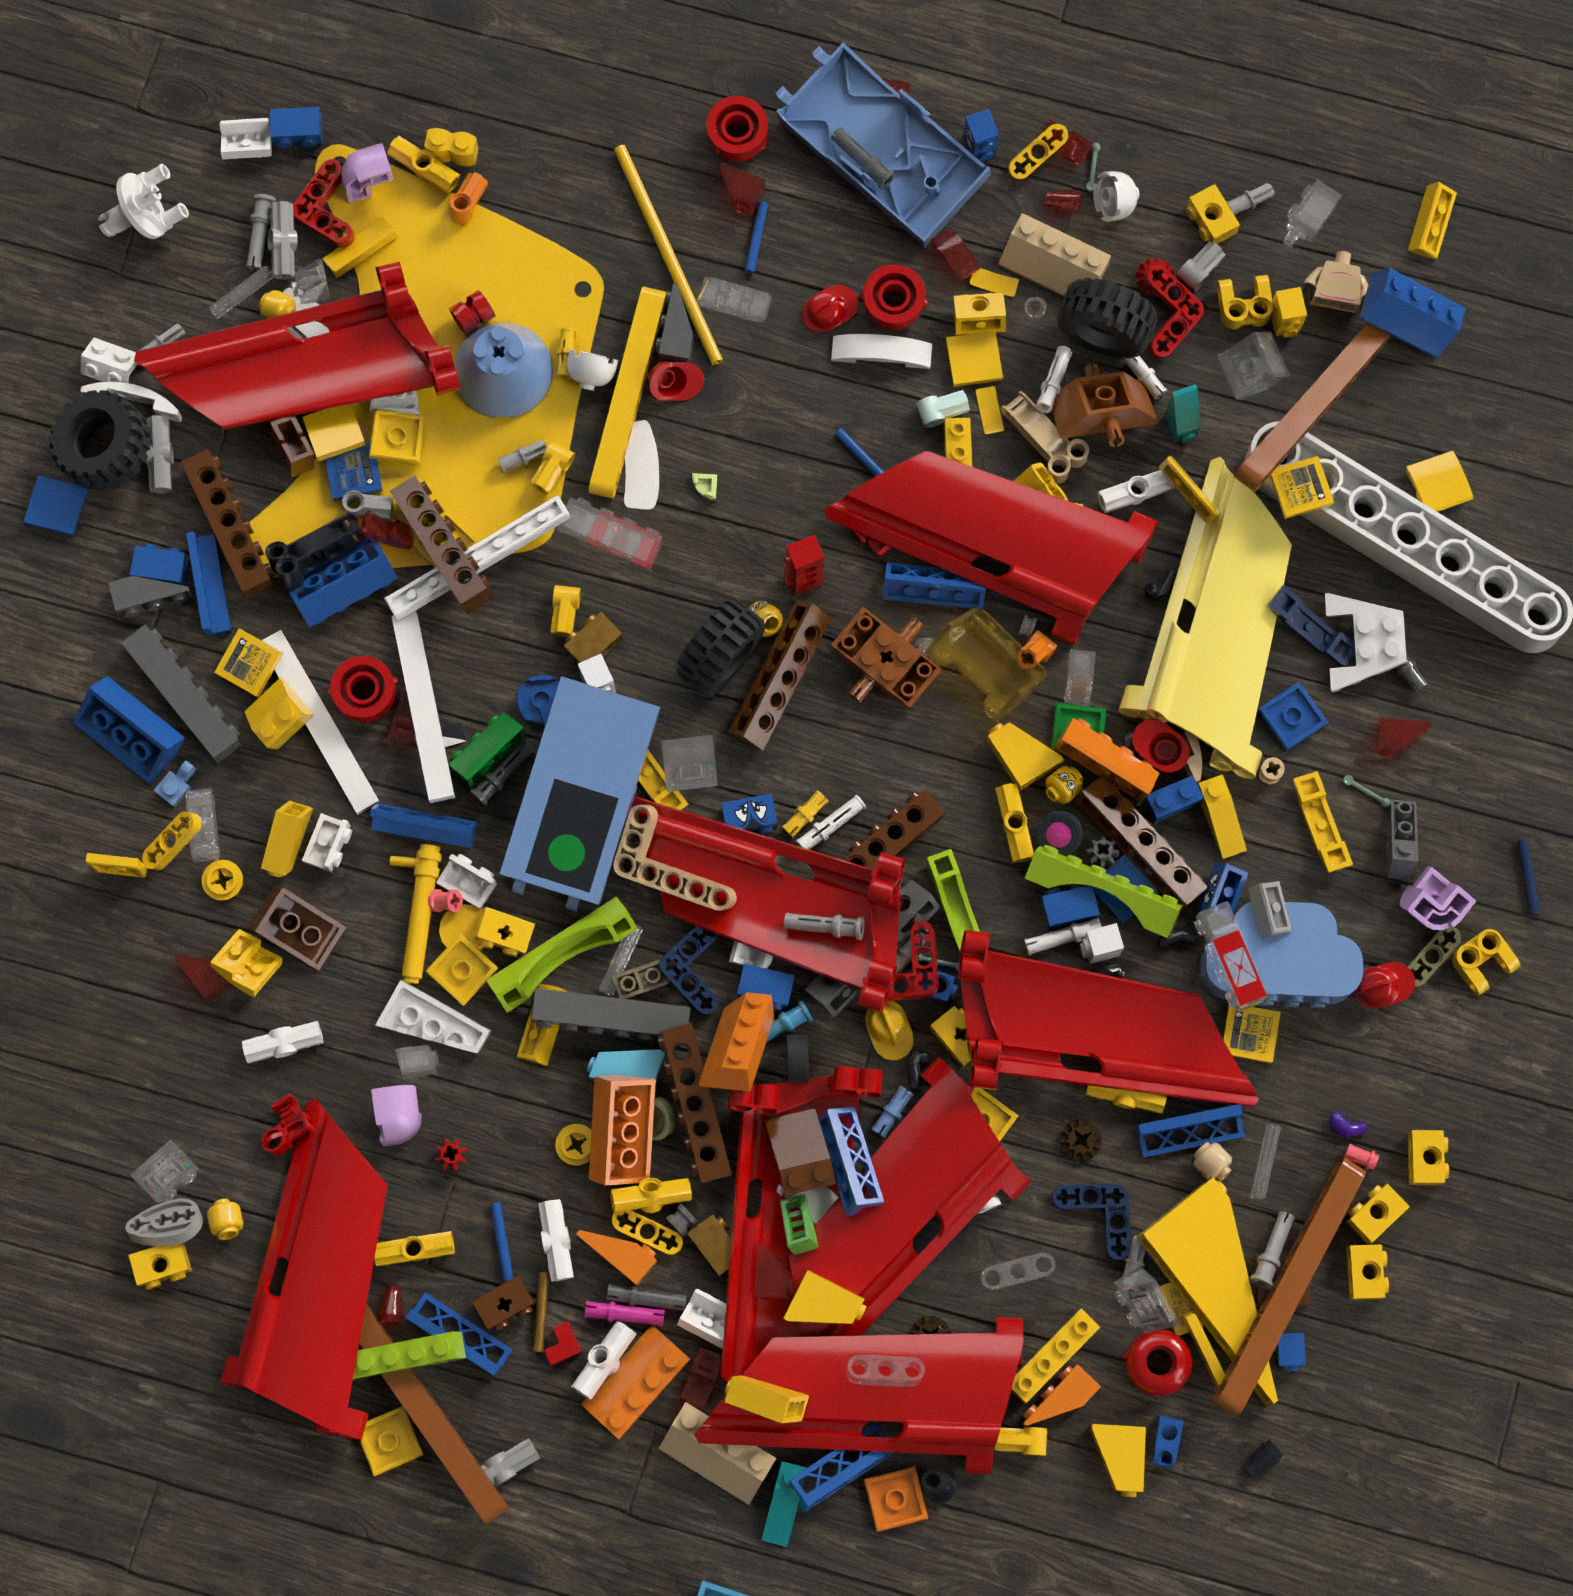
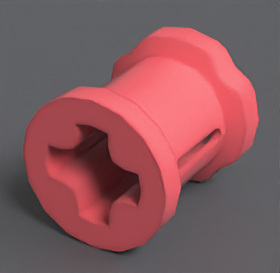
M434 889L428 897V904L433 912H441L442 910L458 912L462 907L463 898L458 890L451 889L448 892H442L440 889Z

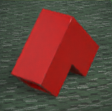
M569 1322L553 1328L559 1344L545 1349L551 1366L582 1353Z

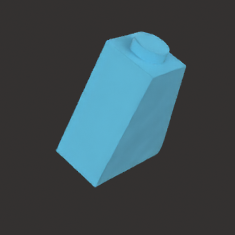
M661 1049L599 1052L597 1058H591L587 1072H590L589 1078L593 1081L595 1076L606 1075L654 1078L657 1081L667 1052H661Z

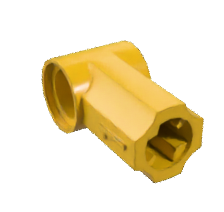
M552 441L543 455L542 464L530 482L531 485L542 493L550 494L561 474L565 473L571 466L575 453Z
M555 585L551 634L559 637H568L573 633L576 610L579 609L581 588Z
M1001 1428L994 1450L1046 1456L1047 1428Z

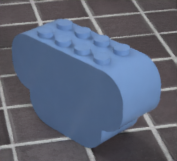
M1249 902L1238 910L1230 921L1227 931L1216 935L1212 939L1214 940L1237 930L1240 931L1267 996L1254 1000L1258 1001V1005L1272 1006L1274 1002H1284L1286 1007H1299V1003H1309L1311 1008H1325V1004H1336L1346 999L1359 986L1362 980L1363 957L1359 947L1351 939L1337 935V923L1334 916L1327 908L1319 904L1285 902L1292 931L1261 938L1252 903ZM1211 941L1201 956V982L1206 991L1212 996L1222 1000H1232V1004H1239L1214 943ZM1243 947L1224 954V959L1236 986L1239 974L1237 965L1241 963ZM1245 950L1243 952L1241 964L1243 969L1240 970L1238 987L1256 981L1254 978L1256 975Z

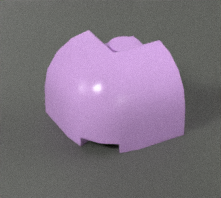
M382 143L359 149L350 154L343 164L341 171L342 182L349 203L372 197L370 187L394 180Z
M1427 866L1413 885L1407 886L1400 899V906L1420 924L1432 930H1444L1455 927L1468 913L1476 900L1458 885L1450 883L1434 868Z
M398 1085L371 1089L376 1125H378L380 1130V1143L386 1147L399 1145L411 1140L421 1126L422 1117L418 1108L416 1086Z

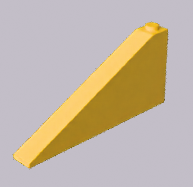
M1213 1177L1202 1183L1136 1238L1229 1359L1233 1361L1257 1315V1310L1230 1198L1226 1194L1225 1186ZM1269 1361L1254 1388V1391L1266 1406L1275 1404L1278 1401Z

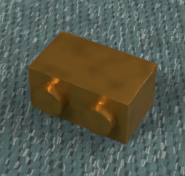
M600 612L597 616H590L585 621V627L577 633L575 631L565 640L564 648L565 652L578 664L599 654H602L604 657L623 640V637L614 624Z
M711 1215L690 1231L688 1236L718 1276L721 1277L729 1271L731 1238L727 1231L730 1228L721 1216L716 1219L714 1215Z

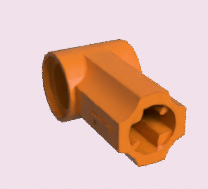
M476 172L469 173L458 192L451 197L450 214L452 220L456 223L463 224L469 222L472 218V211L488 186V181L482 175ZM459 206L466 207L465 209H462V210L457 209V207H459Z
M1038 630L1016 655L1018 665L1023 669H1033L1040 662L1045 663L1056 651L1058 645Z

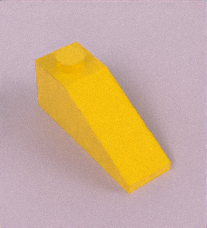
M1223 775L1199 782L1198 787L1204 798L1201 806L1222 860L1246 852L1247 849L1234 804Z

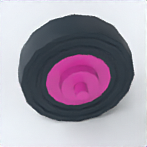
M1064 811L1048 814L1039 823L1037 829L1039 845L1041 847H1044V845L1054 847L1058 850V854L1063 856L1074 853L1081 845L1083 838L1082 826L1078 819L1071 813Z

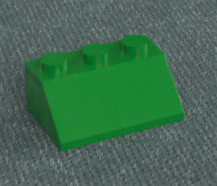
M504 712L500 716L495 715L487 723L488 728L481 734L477 732L468 741L470 745L463 751L458 750L450 758V770L470 790L475 789L485 779L484 775L486 773L493 772L519 746L523 739H527L524 728Z

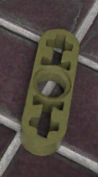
M1450 927L1439 930L1408 965L1412 972L1418 970L1421 965L1426 968L1419 975L1421 981L1415 980L1414 988L1421 987L1459 945L1461 934L1457 928ZM1443 933L1446 935L1452 933V941L1454 943L1448 942L1442 949L1437 946L1445 938ZM1433 950L1438 954L1439 960L1436 964H1430L1426 961V951Z

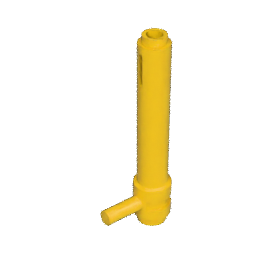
M421 844L420 850H417L416 858L390 857L391 866L414 868L413 875L416 876L402 969L403 981L410 984H419L423 974L432 911L428 904V897L431 891L435 889L436 879H439L440 869L438 868V863L442 859L440 847Z

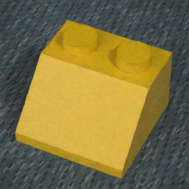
M281 677L244 711L252 731L270 749H279L314 716Z

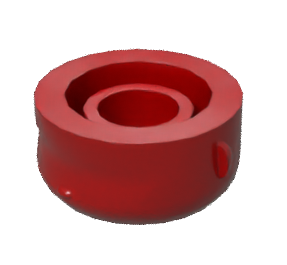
M730 96L717 102L710 110L706 123L707 139L717 156L719 155L728 161L741 162L753 158L765 148L768 137V120L765 111L755 100L744 96ZM733 124H742L749 131L743 137L734 138L726 132V129Z
M890 264L875 270L867 279L864 292L860 293V298L863 300V306L869 319L875 325L886 330H901L911 326L919 319L923 309L928 305V301L925 300L924 283L920 276L914 270L899 264ZM896 291L904 295L906 301L899 307H891L884 303L883 295Z
M355 656L342 662L335 670L328 694L332 695L335 705L345 717L357 722L371 723L384 716L391 709L396 696L395 684L398 683V680L393 678L390 670L382 661L370 656ZM362 680H370L375 684L374 694L366 700H359L352 695L354 685Z
M1153 1329L1142 1333L1132 1341L1126 1353L1122 1356V1359L1125 1361L1127 1377L1132 1385L1146 1395L1156 1397L1166 1396L1181 1389L1189 1379L1192 1366L1195 1365V1361L1192 1359L1190 1349L1185 1341L1177 1334L1164 1329ZM1154 1350L1164 1351L1170 1358V1369L1164 1375H1155L1147 1367V1357Z

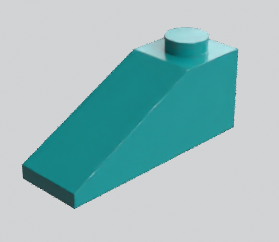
M1196 384L1174 391L1171 394L1164 418L1174 443L1181 440L1182 443L1194 440L1201 428L1198 388Z
M782 1461L762 1541L784 1547L788 1546L800 1500L789 1480L807 1468ZM805 1478L798 1482L802 1489Z

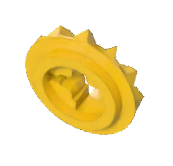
M218 860L211 863L205 869L202 875V886L211 898L217 901L230 900V898L238 895L243 886V874L235 863L228 860ZM219 871L226 878H232L226 882V890L221 884H216V881L220 880Z
M571 1124L563 1128L556 1139V1151L559 1157L570 1165L579 1166L590 1161L592 1130L582 1124ZM571 1135L577 1141L587 1139L581 1145L582 1155L576 1149L566 1151L572 1146Z

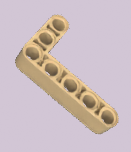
M637 805L633 807L628 815L614 859V871L619 876L714 910H726L735 905L737 896L732 888L646 858L658 820V813L651 805ZM641 810H645L648 814V819L645 823L639 819ZM634 834H637L640 838V844L637 848L631 842ZM627 858L632 862V869L629 872L624 868V861ZM650 866L656 871V876L653 880L647 876V870ZM673 875H676L680 881L676 889L672 887L670 882ZM697 883L703 887V894L700 897L694 893V887ZM721 891L727 896L725 905H721L717 899Z

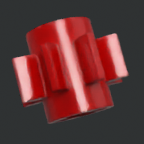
M445 1139L446 1145L443 1148L440 1146L436 1147L441 1152V1156H438L436 1161L441 1162L444 1160V1170H447L450 1165L458 1171V1164L460 1162L467 1163L462 1154L468 1150L467 1148H458L460 1145V1140L458 1139L454 1144H450L448 1139ZM449 1149H453L454 1152H458V1154L455 1155V1160L451 1161L449 1158H445V1156L449 1154Z

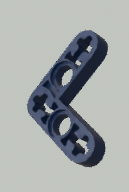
M695 926L660 959L658 970L698 1015L708 1016L717 1009V998L688 965L712 944L719 935L710 932L712 938L708 935L699 942L696 938L704 930ZM691 942L694 944V955L688 956L683 953V943ZM665 960L668 962L673 960L676 963L674 969L678 973L681 970L685 973L675 981L673 977L677 974L672 969L669 971L665 969L667 966ZM684 978L693 980L695 985L693 991L686 992L682 989L681 981ZM699 989L703 991L699 996L703 1000L708 998L711 1001L709 1003L710 1010L708 1008L701 1009L700 1005L702 1002L698 997L692 1000L691 996L697 993Z
M1119 1184L1063 1185L1054 1190L1052 1202L1058 1209H1104L1107 1255L1114 1261H1121L1129 1255L1131 1249L1129 1200L1125 1187ZM1100 1189H1105L1104 1195H1110L1114 1189H1117L1118 1194H1123V1198L1119 1199L1118 1204L1114 1203V1199H1105L1106 1204H1101L1102 1193ZM1062 1190L1066 1191V1195H1075L1074 1190H1079L1078 1202L1080 1205H1075L1076 1199L1067 1200L1066 1205H1063L1061 1200H1057V1196L1061 1194ZM1084 1191H1095L1097 1201L1094 1204L1085 1203L1082 1197ZM1114 1215H1119L1124 1219V1227L1120 1230H1115L1110 1226V1219ZM1110 1233L1115 1235L1125 1233V1238L1120 1237V1245L1125 1247V1251H1122L1120 1256H1117L1115 1251H1111V1247L1116 1245V1237L1110 1238Z

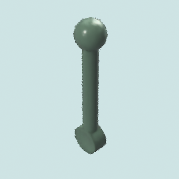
M1097 142L1091 145L1093 154L1090 178L1086 185L1088 192H1093L1095 184L1097 153L1101 148Z
M1346 775L1343 778L1344 785H1352L1379 801L1384 808L1391 805V801L1388 798H1382L1356 783L1352 776Z
M920 954L918 962L930 963L932 958ZM937 959L938 965L959 970V962L952 963Z

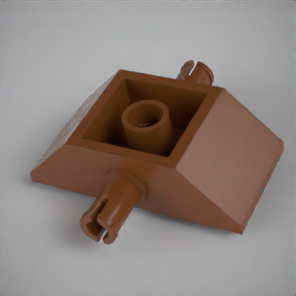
M1088 364L1083 369L1086 377L1075 378L1064 386L1060 393L1056 395L1051 410L1061 439L1106 432L1111 447H1115L1114 439L1117 447L1124 443L1125 438L1121 430L1158 425V420L1145 385L1123 371L1101 375L1097 364L1092 365L1094 371L1091 368V364Z
M862 607L831 644V647L845 663L862 677L851 691L848 692L852 699L856 698L855 701L857 703H861L869 691L875 687L889 699L910 709L942 671L939 666L911 645V641L924 628L920 621L916 622L917 619L915 617H911L904 628L897 633ZM883 657H888V658H890V659H891V660H890L891 663H889V662L887 661V662H885V663L883 664V663L881 662V661H882V658H883Z

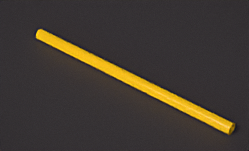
M620 145L614 149V152L670 275L678 286L682 301L711 365H717L723 361L626 146Z

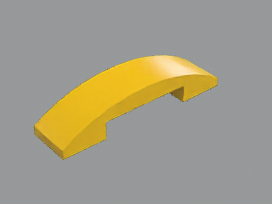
M647 750L638 779L639 783L653 802L682 810L689 804L679 790L674 789V784L671 785L667 775L649 750Z
M1318 771L1294 778L1293 783L1302 814L1318 855L1327 872L1331 873L1353 866L1346 844L1340 838L1327 804L1326 792Z

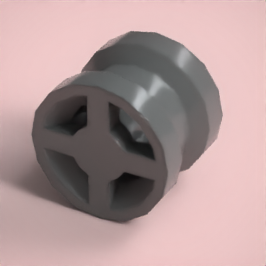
M682 1204L677 1207V1212L666 1217V1220L682 1237L687 1234V1230L691 1226H696L699 1223Z

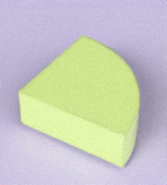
M692 473V480L696 491L702 497L716 501L717 475Z

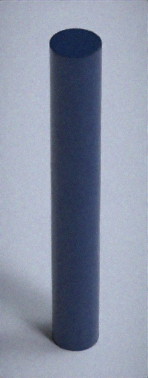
M1528 839L1517 840L1530 916L1540 915Z

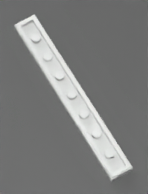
M557 495L471 546L464 553L467 558L473 556L480 567L476 571L478 574L569 520L571 516ZM459 559L454 560L451 565L456 564ZM436 567L384 599L397 621L451 589Z
M415 610L399 621L392 615L429 802L434 803L455 798L417 611Z
M279 630L263 639V642L283 652L274 670L278 677L286 681L314 714L305 724L357 815L373 807L376 803H380L282 631Z

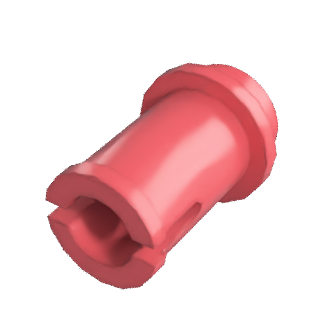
M1349 1144L1344 1157L1351 1162L1366 1167L1365 1170L1368 1171L1369 1169H1375L1379 1155H1376L1373 1150L1368 1152Z

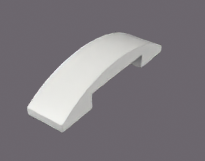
M889 335L833 336L831 361L856 363V360L902 363L906 364L905 367L930 369L932 344Z
M99 382L81 387L80 392L84 396L87 395L86 392L96 390L99 393L100 390H107L120 395L124 399L152 405L156 415L166 416L169 420L177 422L182 420L177 408L167 399L138 385L123 382Z

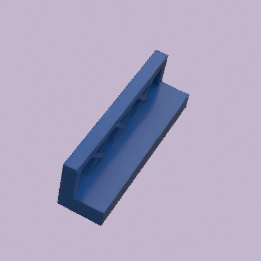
M194 532L186 533L202 630L207 637L231 633L216 536L212 534L197 537Z
M894 562L886 563L883 599L983 610L986 587L980 584L970 582L968 579L940 567ZM891 571L901 572L903 574H893L891 573Z
M376 803L371 808L370 816L373 817L371 830L467 848L473 847L476 821Z
M1238 1104L1139 1124L1136 1130L1142 1157L1146 1158L1200 1147L1207 1142L1212 1144L1244 1138L1245 1134L1240 1117L1243 1114L1241 1105ZM1234 1118L1238 1133L1228 1135L1221 1131L1219 1127L1224 1120ZM1220 1121L1216 1127L1211 1124ZM1205 1124L1214 1130L1209 1139L1202 1140L1194 1135L1199 1125ZM1194 1127L1191 1132L1185 1128ZM1174 1130H1181L1189 1135L1183 1144L1176 1145L1168 1139ZM1169 1132L1166 1137L1160 1133ZM1216 1132L1222 1135L1220 1137L1213 1138ZM1155 1135L1162 1139L1163 1142L1158 1149L1147 1151L1144 1136ZM1191 1137L1196 1140L1195 1142L1188 1143ZM1165 1143L1171 1145L1170 1147L1163 1148Z
M855 1107L826 1110L818 1120L830 1155L836 1185L846 1216L856 1215L863 1207L882 1205L884 1199ZM839 1116H849L851 1122L849 1129L841 1124ZM848 1138L857 1143L859 1148L857 1153L848 1147ZM856 1161L865 1167V1176L856 1172L854 1167ZM863 1185L872 1190L874 1198L864 1199L861 1190Z
M425 1292L414 1310L411 1309L406 1318L429 1334L437 1335L447 1333L444 1330L442 1319L454 1317L458 1320L460 1331L457 1332H462L466 1358L496 1377L513 1349ZM427 1300L436 1305L438 1317L426 1319L419 1314ZM440 1309H442L448 1314L441 1316ZM439 1320L440 1327L435 1325L431 1321ZM462 1323L470 1329L463 1330ZM477 1332L480 1335L481 1345L476 1347L467 1346L464 1333ZM484 1338L488 1339L492 1343L485 1344ZM497 1345L505 1351L497 1364L487 1358V1347ZM482 1349L483 1355H481L475 1350Z
M877 1423L861 1432L863 1437H867L874 1432L877 1437L887 1438ZM834 1450L791 1478L789 1483L800 1497L799 1506L805 1513L891 1456L892 1452L859 1451L858 1460L850 1463L842 1461L845 1450ZM863 1452H868V1454L862 1457ZM840 1454L839 1460L833 1459ZM826 1463L838 1465L837 1474L833 1477L822 1476V1466ZM841 1466L847 1467L841 1471ZM818 1469L817 1474H812V1472ZM805 1477L816 1479L815 1489L808 1494L804 1492L798 1483ZM820 1480H821V1481H826V1482H824L823 1484H821V1485L819 1486Z

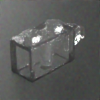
M1318 179L1313 186L1308 184L1300 196L1303 200L1299 205L1294 203L1287 213L1289 220L1285 228L1290 231L1284 238L1283 243L1292 247L1299 237L1311 242L1337 207L1342 195Z

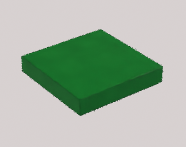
M1056 703L1051 749L1060 755H1064L1053 747L1067 724L1073 718L1086 721L1090 724V729L1098 734L1099 732L1104 733L1105 708Z

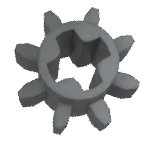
M1105 836L1098 842L1092 840V847L1094 849H1087V856H1093L1091 866L1097 864L1102 868L1107 865L1114 867L1115 862L1113 858L1119 857V851L1113 850L1115 841L1109 842Z

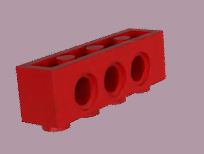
M815 534L787 545L786 555L783 556L785 561L783 563L785 568L783 569L785 575L783 579L788 590L793 589L795 596L823 585L825 557Z

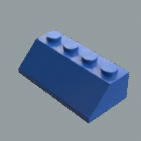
M1388 268L1371 273L1359 319L1434 358H1438L1460 331L1466 308L1407 276Z
M370 534L361 545L303 575L304 583L302 586L288 591L307 625L311 627L322 623L334 613L345 610L354 602L367 598L372 592L389 586L392 581L398 578L373 534Z
M108 676L89 687L73 721L74 725L148 784H152L174 759L185 739L184 736Z

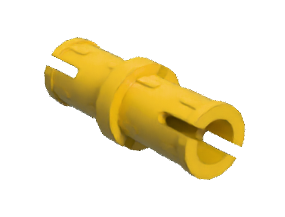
M569 327L561 329L560 347L557 349L556 354L558 357L556 377L562 380L572 379L568 373L567 360L569 350H575L577 331Z
M816 790L803 806L799 805L796 808L797 812L782 828L794 838L808 822L811 823L814 820L813 817L829 802L828 799Z

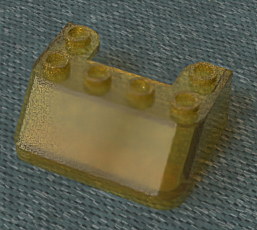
M978 607L949 622L925 650L936 665L948 666L954 662L958 666L959 671L964 676L969 677L976 684L980 692L988 696L983 701L984 711L997 722L1013 712L1047 678V672L1040 663L1033 669H1023L1018 665L1016 655L1023 647L985 610Z

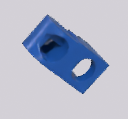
M1158 1415L1152 1465L1174 1468L1184 1424L1182 1419Z

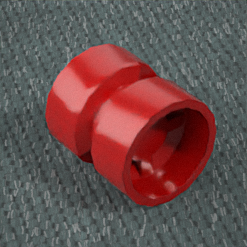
M476 290L467 296L465 303L459 301L449 308L453 319L465 335L476 330L478 323L485 324L496 317L491 305L480 290Z

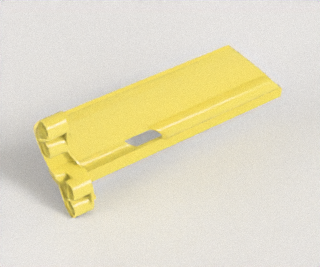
M1218 457L1210 461L1202 492L1220 511V514L1209 523H1206L1197 511L1195 512L1144 686L1127 685L1125 687L1119 712L1132 718L1142 717L1144 720L1157 719L1164 723L1168 721L1213 747L1209 762L1211 767L1220 771L1231 770L1242 778L1254 779L1258 771L1262 752L1251 746L1250 740L1277 618L1268 604L1279 588L1284 585L1292 545L1257 495L1235 479L1234 474L1229 471L1224 460ZM1183 599L1190 601L1196 608L1189 634L1183 632L1177 625Z

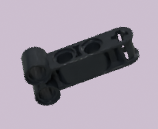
M345 514L288 545L281 541H275L266 547L265 554L272 571L278 574L283 587L287 590H295L304 583L303 575L361 545L366 540L367 533L363 528L359 527L355 515Z

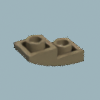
M660 959L612 976L619 998L628 999L668 985L669 983L658 970Z

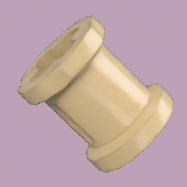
M1274 757L1266 759L1258 772L1259 779L1268 785L1277 783L1285 769L1282 761ZM1268 767L1271 770L1276 769L1275 775L1266 772Z

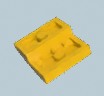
M1454 451L1418 462L1406 468V473L1417 491L1416 497L1418 501L1436 512L1473 499L1471 488Z
M239 929L212 959L210 966L235 987L255 997L282 965V957L262 948L260 939Z

